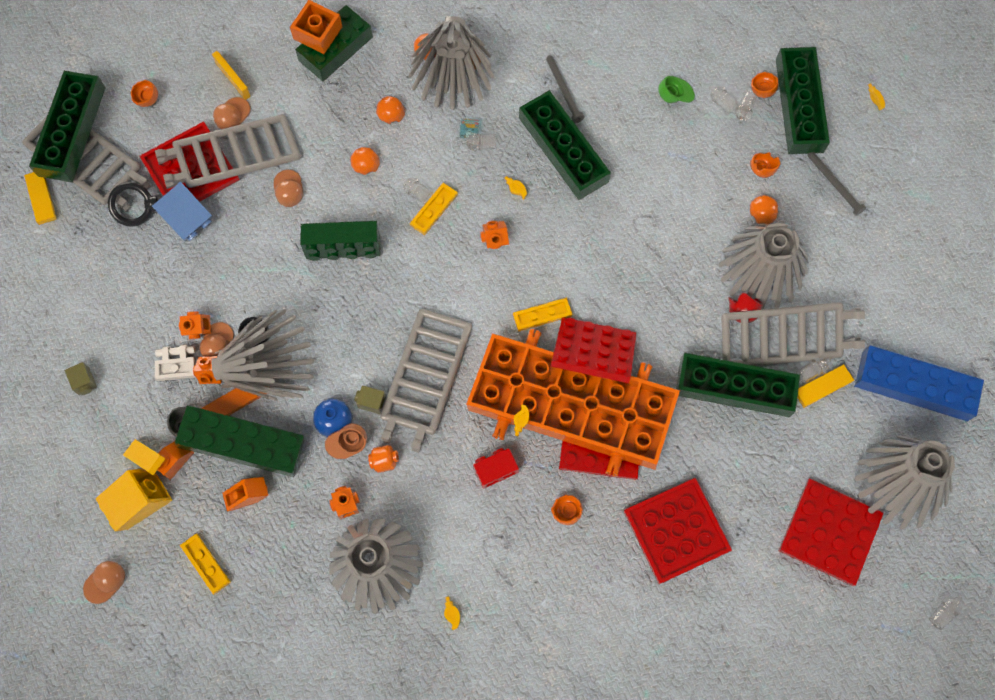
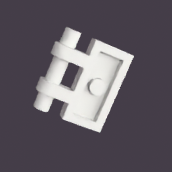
M180 345V347L176 348L166 346L162 349H156V357H162V360L155 361V380L196 378L193 374L195 358L188 357V354L196 352L195 346ZM173 355H180V358L170 359Z

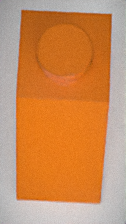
M175 441L170 443L158 453L165 458L158 471L171 480L194 452L178 448L175 445Z
M264 477L243 479L222 493L227 512L258 503L269 496Z

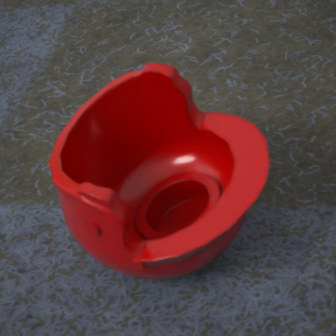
M742 293L738 301L728 297L730 313L761 310L763 306L759 299H752L746 293ZM757 318L748 319V323L754 322Z

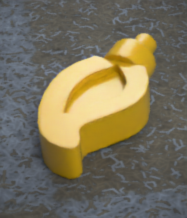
M871 83L868 84L872 102L878 106L879 111L884 109L885 101L882 94Z
M506 176L504 179L509 185L510 192L514 195L522 196L524 200L527 191L523 183Z
M521 405L522 410L514 416L515 436H519V433L522 432V429L526 427L529 421V411L525 405Z
M448 596L445 597L446 608L444 616L452 624V630H455L459 626L460 614Z

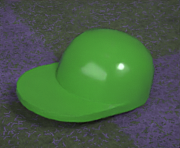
M674 76L665 77L658 87L660 97L667 103H676L677 101L690 103L695 97L690 84Z

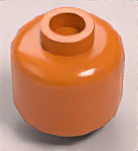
M390 445L373 448L371 454L368 455L369 465L377 473L394 470L396 462H399L397 450L394 451Z

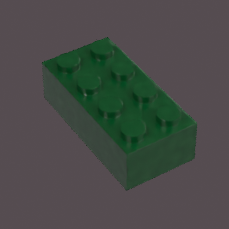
M347 5L337 12L340 14L342 28L325 54L304 44H300L295 49L298 61L322 82L373 38L371 25Z
M377 221L301 224L300 245L306 259L317 261L321 258L337 260L338 258L345 257L347 259H356L357 257L371 259L381 256L380 233Z

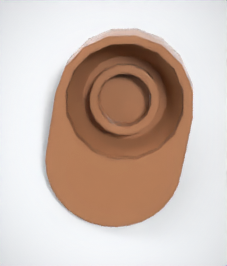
M240 97L229 99L224 104H220L215 108L213 113L215 124L219 129L240 125L249 116L250 105L245 99Z
M293 170L279 172L273 182L276 199L285 207H293L301 202L303 198L300 175Z
M223 322L211 325V334L204 335L200 344V352L203 357L218 356L215 352L224 349L233 340L234 334L231 327Z
M354 423L347 424L341 430L327 437L325 449L329 455L336 459H346L364 449L367 443V434L362 426Z
M112 561L100 563L84 583L83 593L85 598L95 604L108 601L124 583L125 571L122 566Z

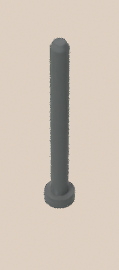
M548 55L546 60L573 115L571 119L574 123H579L584 119V115L578 111L554 58Z
M814 152L808 153V158L854 209L853 213L855 216L861 214L866 209L865 205H860Z

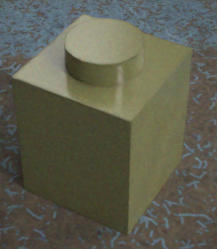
M81 362L64 370L72 390L78 395H86L97 387L90 368L85 363Z
M362 385L361 390L356 392L354 401L359 409L381 414L386 395L384 391Z

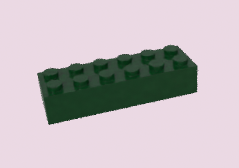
M816 47L780 48L776 57V67L788 154L824 153L830 144Z
M63 71L29 167L38 177L73 183L106 89L99 76Z
M550 90L519 107L520 121L578 200L609 183L611 172Z
M684 353L680 359L676 390H680V397L791 417L796 412L800 374Z
M187 405L175 445L181 449L294 477L304 444V435Z

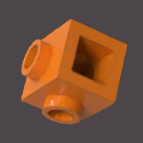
M489 221L482 225L483 231L480 232L481 241L486 243L487 249H498L503 245H509L507 226L504 221Z
M195 311L187 312V316H179L181 336H189V339H200V335L211 334L210 315L199 314V312Z
M217 356L198 357L196 365L193 367V374L196 376L199 384L222 383V380L216 381L212 371V359L217 358Z
M342 486L335 489L334 493H331L332 500H329L333 512H337L340 520L359 513L357 503H360L356 491L353 492L350 487Z

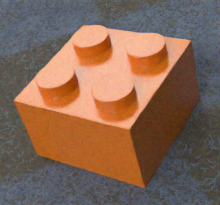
M308 0L291 24L290 30L294 40L325 54L341 30L342 22L340 14Z

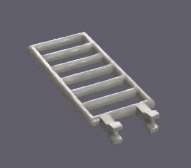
M284 114L176 140L173 142V148L155 150L159 164L177 158L181 173L163 175L167 189L176 186L180 181L182 183L185 182L188 188L296 161L301 158ZM281 122L292 154L281 156L270 126L271 124ZM264 128L275 157L274 159L264 161L253 129ZM246 131L257 163L247 166L235 133ZM228 135L239 168L228 170L217 139L219 137ZM211 141L221 170L220 173L210 175L199 142ZM191 144L203 177L193 180L181 148Z
M47 116L22 141L23 145L33 153L36 145L32 141L41 133ZM91 129L89 136L92 139L86 144L81 160L97 143L105 148L78 176L75 175L73 183L103 205L107 204L109 194L114 187L121 183L129 182L130 179L148 190L151 184L148 183L146 178L137 173L141 169L140 164ZM110 153L117 156L118 158L92 186L84 182ZM124 162L131 167L105 196L97 192ZM118 195L115 203L125 212H128L131 206L127 200Z
M841 302L724 313L721 316L723 360L730 361L729 320L741 319L742 360H734L732 362L761 366L841 358L844 354L843 349L865 348V341L861 340L860 337L843 340V320L865 319V311H861V308L843 310ZM835 310L836 351L825 352L824 311ZM817 312V352L806 353L805 313ZM798 314V354L787 355L786 315ZM779 316V356L768 357L767 317ZM760 318V358L749 359L748 319Z
M419 309L380 415L382 420L388 421L381 436L382 442L390 444L396 424L417 431L411 448L412 451L419 453L425 434L434 435L436 433L472 329V324L426 309ZM424 317L462 328L461 338L421 327ZM420 334L458 346L455 355L452 356L415 344L417 335ZM414 351L452 363L449 372L445 373L408 361L411 352ZM405 368L445 380L442 391L402 379ZM399 386L439 398L436 409L397 397L396 393ZM392 404L432 415L433 418L430 426L389 414Z

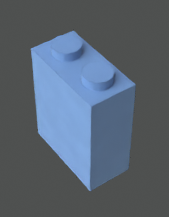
M181 181L152 205L184 242L187 239L191 241L198 235L197 230L201 227L205 229L212 222L210 220L212 215Z

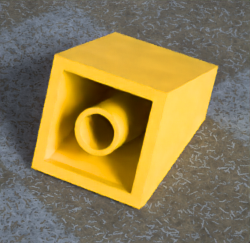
M144 469L127 470L95 498L101 511L107 517L109 525L115 532L130 529L172 501L156 472L152 475Z

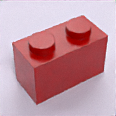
M500 448L494 451V455L488 458L483 456L475 460L476 463L473 464V469L483 489L519 473V468L509 448L505 450Z

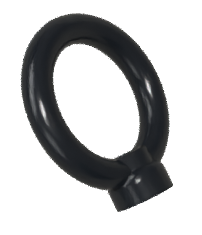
M124 182L114 187L110 192L107 202L108 210L113 219L118 223L129 227L139 226L149 219L152 211H156L152 205L158 201L157 196H151L149 191L138 183ZM124 190L138 191L144 197L145 211L140 217L126 219L117 212L115 201L118 194Z

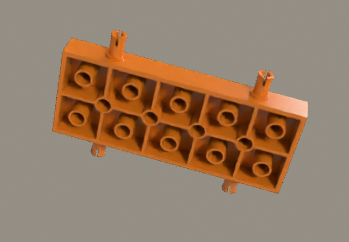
M530 329L526 343L492 333L466 403L468 411L498 420L492 437L496 439L499 437V440H504L508 426L514 425V416L522 410L521 405H525L529 411V421L524 429L609 455L611 458L605 472L608 475H611L614 468L612 476L618 477L621 463L624 460L656 470L680 390L648 381L653 368L650 364L647 365L646 371H644L646 363H640L637 377L631 376L629 383L551 367L554 352L536 347L542 334L538 330L534 333V329Z

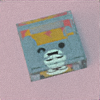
M461 118L460 138L478 139L479 120Z

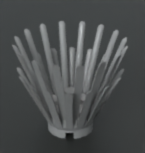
M456 16L445 17V21L442 23L439 21L436 28L418 43L417 46L420 47L412 55L415 58L411 63L413 69L409 73V78L413 76L429 51L430 53L412 86L413 90H416L419 82L423 80L435 56L421 96L423 101L427 97L429 88H434L440 69L434 106L438 108L440 105L442 88L444 93L448 92L450 77V109L454 110L456 68L458 93L463 91L465 106L467 108L470 107L465 67L471 88L476 90L479 101H482L483 96L471 58L487 89L491 90V85L476 54L490 77L494 78L491 64L484 53L489 58L491 56L483 47L485 44L470 30L469 25H465L464 19Z
M760 223L759 225L763 227L748 226L744 229L753 231L737 234L733 237L732 241L746 238L751 239L726 247L722 251L723 253L750 245L719 263V267L724 265L728 267L746 257L721 278V282L724 283L730 277L734 281L747 270L730 290L729 295L733 296L741 286L742 292H746L752 284L747 293L752 298L760 284L755 297L756 299L761 298L763 303L761 310H763L775 277L771 300H775L774 307L779 308L786 268V295L789 298V302H792V263L799 290L802 289L799 267L803 276L808 274V269L802 255L806 260H808V256L801 247L803 244L799 240L797 232L794 229L791 231L787 228L788 225L783 223Z
M277 309L274 310L261 322L259 321L262 319V316L258 317L255 321L254 319L250 321L224 349L215 352L218 356L212 359V371L216 381L222 380L224 384L221 386L224 388L234 387L274 401H278V399L263 393L293 399L294 397L303 398L301 394L276 388L309 391V387L275 382V379H313L314 376L312 374H293L291 370H259L313 364L314 360L311 358L288 361L292 359L291 355L279 356L311 346L310 342L268 352L286 345L287 340L285 339L302 333L305 330L304 327H299L255 346L278 333L280 328L294 321L296 316L293 315L267 331H265V328L284 315L286 309L276 314Z
M898 436V438L906 441L885 439L879 444L902 448H869L866 452L902 454L858 461L857 465L867 464L869 467L894 463L857 475L855 481L867 479L869 483L890 476L863 490L858 496L863 498L877 491L874 493V497L880 498L888 493L868 509L869 513H874L900 493L886 506V510L891 512L882 521L884 524H888L914 496L901 516L904 520L900 525V529H905L928 493L918 517L917 528H920L923 525L935 494L936 498L931 521L938 515L939 508L943 505V500L945 507L948 505L949 490L952 493L954 457L953 455L949 456L946 452L948 448L938 441H924L905 436Z
M364 519L363 525L362 522L358 523L357 531L353 525H350L347 528L350 534L345 532L342 535L344 538L339 536L336 539V542L345 546H335L333 552L330 553V558H342L330 563L329 574L332 575L344 568L334 578L332 585L338 591L348 579L341 595V599L348 602L352 601L357 585L355 609L358 611L361 610V607L367 608V588L372 613L377 614V604L379 608L385 606L382 595L390 610H394L396 606L392 598L396 602L400 600V596L395 589L405 600L410 599V595L399 583L407 589L412 587L410 582L417 586L420 583L419 579L402 569L417 574V567L422 568L423 563L401 557L418 556L417 550H420V547L417 544L398 545L412 540L409 531L389 537L401 528L395 522H390L380 531L385 519H374L369 532V519ZM367 553H374L372 561H364Z

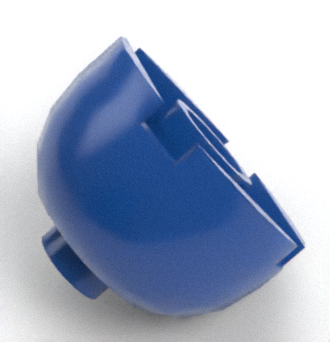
M338 399L322 401L317 405L313 413V423L316 430L326 437L341 430L345 425L351 424L353 419L350 408Z

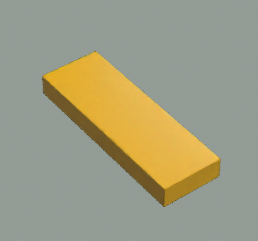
M217 51L212 53L216 65L245 100L250 98L247 86L222 55Z
M34 172L24 175L36 223L41 225L57 220L46 178L38 177Z
M442 183L410 222V226L426 235L457 197L458 192Z
M566 297L514 312L513 318L517 330L520 332L561 320L562 317H572L573 314Z
M843 364L800 387L797 398L803 408L847 386L854 379Z
M136 439L123 454V456L152 475L155 474L165 460L163 456Z
M197 533L180 545L213 595L231 583Z

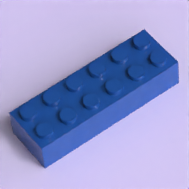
M869 345L862 352L854 387L968 422L977 416L984 380Z

